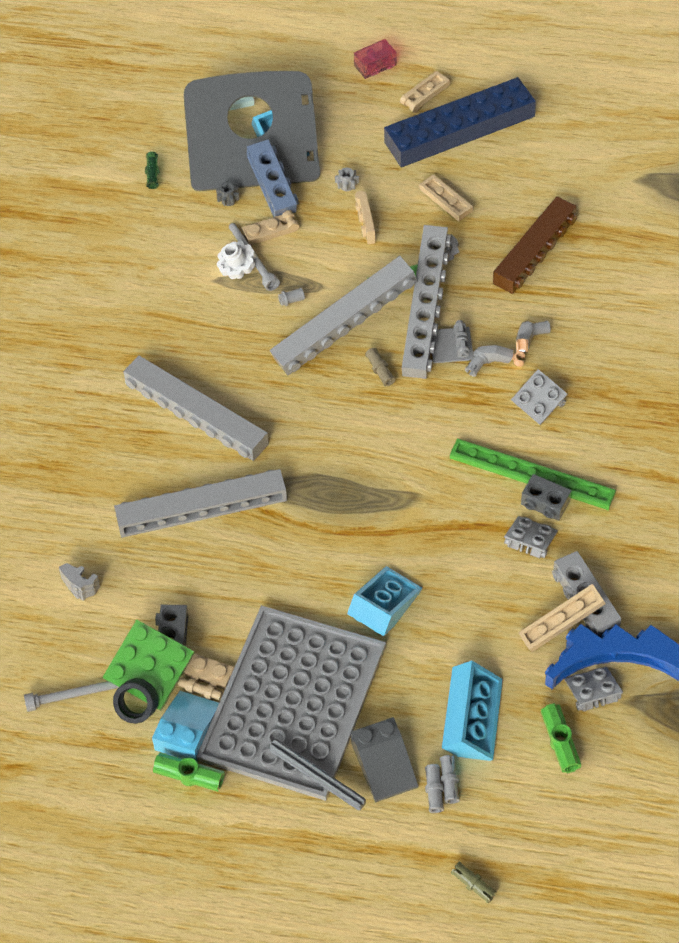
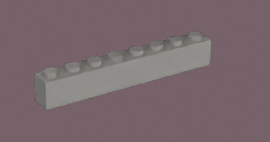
M398 256L270 349L274 360L287 376L292 372H296L307 361L314 359L318 353L329 348L333 342L347 335L351 329L362 324L373 313L380 311L384 305L395 300L406 289H410L417 282L414 271L401 256Z
M138 356L123 371L125 383L129 388L136 389L145 398H151L160 407L169 409L178 418H183L193 427L205 431L209 437L218 439L227 448H233L242 457L254 461L269 445L268 433L143 357Z
M278 469L268 470L255 475L250 474L237 479H227L219 483L205 484L204 486L192 489L186 488L174 493H164L156 497H145L133 502H123L115 505L114 508L120 535L123 538L287 501L281 470Z

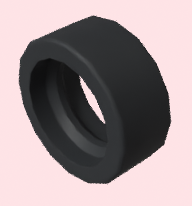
M134 678L126 681L116 690L113 696V706L115 712L122 720L127 723L138 724L144 722L155 713L159 697L151 683L144 679ZM133 688L144 694L147 700V708L143 713H135L127 707L124 700L126 691Z

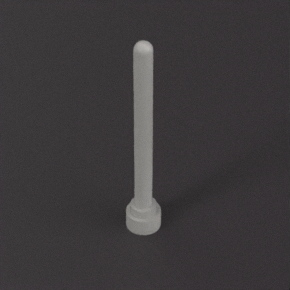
M231 223L229 229L237 241H242L245 245L249 244L236 224ZM256 255L254 259L255 267L263 277L262 284L267 291L275 290L280 284L279 279L275 274L268 272Z
M106 681L40 696L28 693L24 694L27 712L35 711L41 704L119 687Z

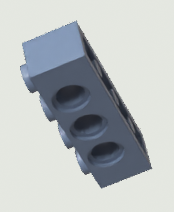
M269 140L247 146L246 156L273 217L280 216L288 210H291L293 214L296 213V208L299 204L296 194H292L291 182L288 177L285 178L283 164L281 161L278 162L276 158L277 151L275 146H271ZM281 193L285 196L279 197L277 194Z

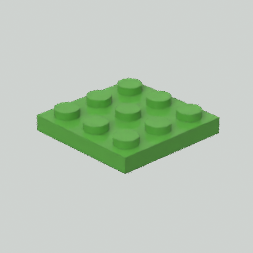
M136 619L102 678L117 687L134 678L148 681L157 691L159 697L157 709L162 711L195 652ZM133 688L126 691L147 703L146 697L141 691Z

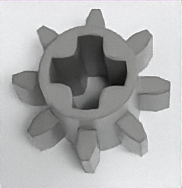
M348 167L338 170L339 175L335 176V183L338 184V189L341 188L346 192L355 189V184L359 183V176H356V170Z

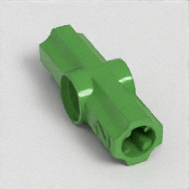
M553 703L541 709V715L550 737V746L555 751L562 773L575 772L581 768V762L572 740L571 729L566 724L560 704ZM562 736L565 740H558L556 737Z
M159 753L154 761L153 773L180 780L185 786L197 785L217 792L222 787L225 776L224 771L198 764L192 758L181 759ZM187 770H193L191 774H184Z

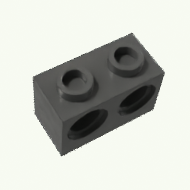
M533 474L522 492L521 505L529 510L540 512L547 518L560 521L570 503L572 490Z
M161 604L160 613H156L155 618L158 632L169 638H174L173 640L186 647L189 619L187 605Z

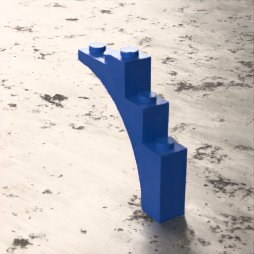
M580 624L576 629H571L567 634L566 649L559 656V661L555 665L552 663L545 671V685L551 689L556 687L563 679L581 669L610 662H629L645 665L662 671L679 681V644L652 625L646 630H641L635 638L615 624L611 630L607 629L600 638Z

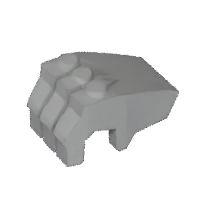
M68 563L59 566L61 579L77 599L84 601L86 598L95 595L100 588L96 574H92L89 579L81 576L84 572V567L76 568Z

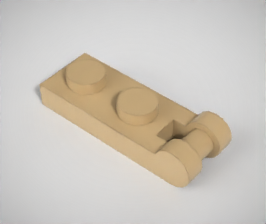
M436 71L404 94L400 99V103L408 106L409 110L416 113L422 105L450 86V80Z
M358 191L355 194V206L358 211L359 223L363 222L361 226L362 237H366L367 244H375V229L367 194L364 191Z
M288 210L280 216L242 227V233L248 243L254 245L295 232L299 229V224L294 220L293 212Z

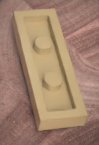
M434 174L419 184V189L457 221L462 220L473 212L471 204Z

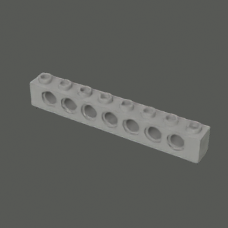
M424 225L416 272L417 282L414 285L402 362V376L426 379L427 372L432 370V360L429 359L430 353L434 354L435 342L432 341L433 335L437 336L438 324L435 323V319L440 317L441 306H438V300H442L443 288H440L441 282H445L446 270H443V266L448 264L449 253H446V247H450L451 235H448V227ZM432 282V283H434V284H433V285H427L426 283ZM424 300H430L431 302H429V303H424L423 301H424ZM424 317L428 318V320L422 321L420 319ZM420 335L426 336V338L419 339L417 337ZM418 353L423 354V356L416 357L414 355Z

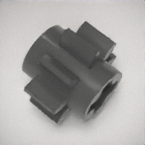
M222 183L220 188H216L217 202H222L224 206H232L236 200H240L239 187H234L232 183Z

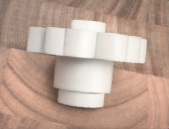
M242 241L227 244L218 254L219 261L217 266L222 275H228L230 279L242 278L244 273H251L256 265L254 262L256 254L249 244L245 245Z

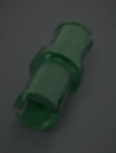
M148 152L146 154L147 166L145 167V174L147 175L146 187L156 189L159 186L158 175L160 173L158 154L156 152Z

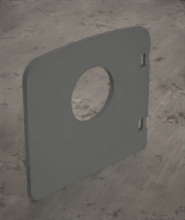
M301 71L247 72L202 78L187 84L184 89V107L191 186L195 191L216 190V188H220L222 183H232L234 187L239 188L260 186L246 155L247 146L269 140L271 146H275L277 151L276 158L278 162H282L284 176L289 178L291 184L314 182L319 179L320 167L312 83L307 74ZM308 95V105H302V96ZM244 97H257L269 105L273 114V120L265 134L257 138L247 139L238 136L231 130L228 124V112L237 100ZM313 151L314 161H307V152Z

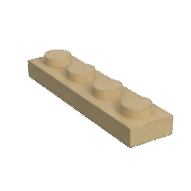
M591 584L520 631L519 635L532 653L606 603L594 585Z

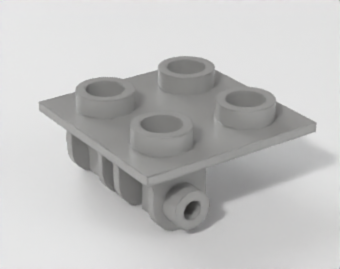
M462 320L456 321L454 328L438 329L437 336L433 335L432 341L435 342L434 354H432L433 364L470 361L474 358L470 329L466 327Z
M538 369L511 401L541 425L556 407H563L566 401L564 399L567 393Z
M518 516L505 534L504 544L515 550L520 548V552H523L526 545V554H529L531 550L530 555L539 559L541 557L545 558L548 552L546 549L556 536L558 530L551 528L549 525H542L529 518Z
M607 667L597 668L593 671L565 678V682L578 701L576 702L578 711L582 710L584 712L593 709V704L595 708H598V700L601 706L618 702L623 693Z

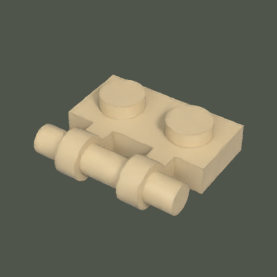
M194 654L185 670V676L191 678L189 680L180 678L178 686L186 688V691L190 693L197 692L203 694L204 698L210 700L212 698L221 700L223 692L217 690V688L226 689L234 667ZM199 681L208 683L209 685L204 686L202 684H199Z

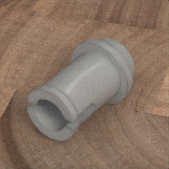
M302 288L289 292L282 291L281 294H278L281 306H288L290 303L305 299Z

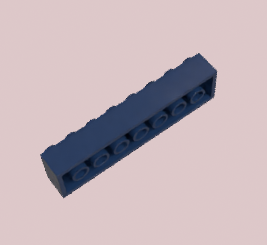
M519 77L388 125L384 127V143L402 168L535 117L536 101Z

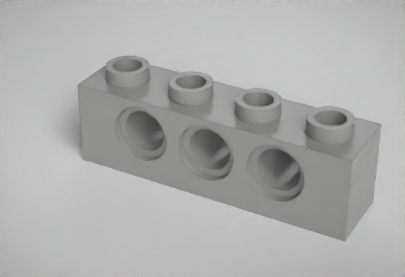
M578 551L555 560L552 575L557 583L560 582L564 595L568 600L593 584L606 603L594 611L600 614L591 613L583 619L585 627L600 638L607 629L611 630L615 624L620 627L621 617Z

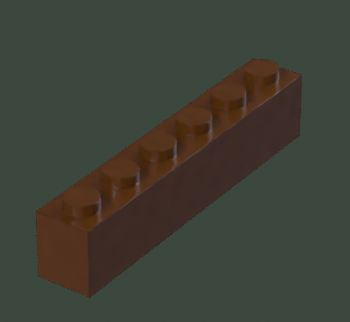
M556 196L493 271V284L511 294L520 289L528 275L531 276L537 264L544 261L547 252L554 249L557 240L560 237L562 238L567 228L575 223L577 219V206Z

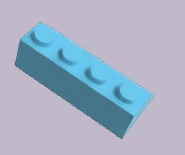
M472 660L452 667L442 748L457 757L491 761L494 757L503 679Z

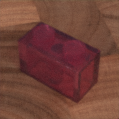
M386 39L354 52V66L365 79L397 65V52Z

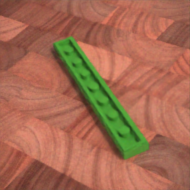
M458 438L450 453V459L526 484L533 474L572 490V499L606 510L610 509L616 494L615 489Z

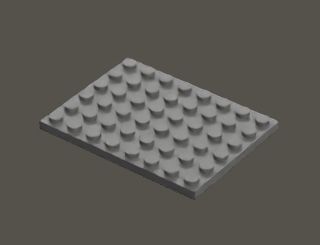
M261 605L196 756L197 761L326 801L329 790L269 750V746L273 740L278 739L335 778L350 741L351 731L355 728L386 648V642Z

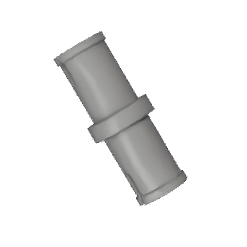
M450 755L440 757L442 769L440 780L444 786L445 803L455 804L460 801L457 788L459 777L455 771V758Z
M430 764L425 767L427 780L425 792L428 793L430 813L444 811L442 801L444 788L440 781V766L437 764Z

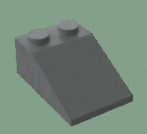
M394 717L351 731V744L375 803L418 788L406 747Z

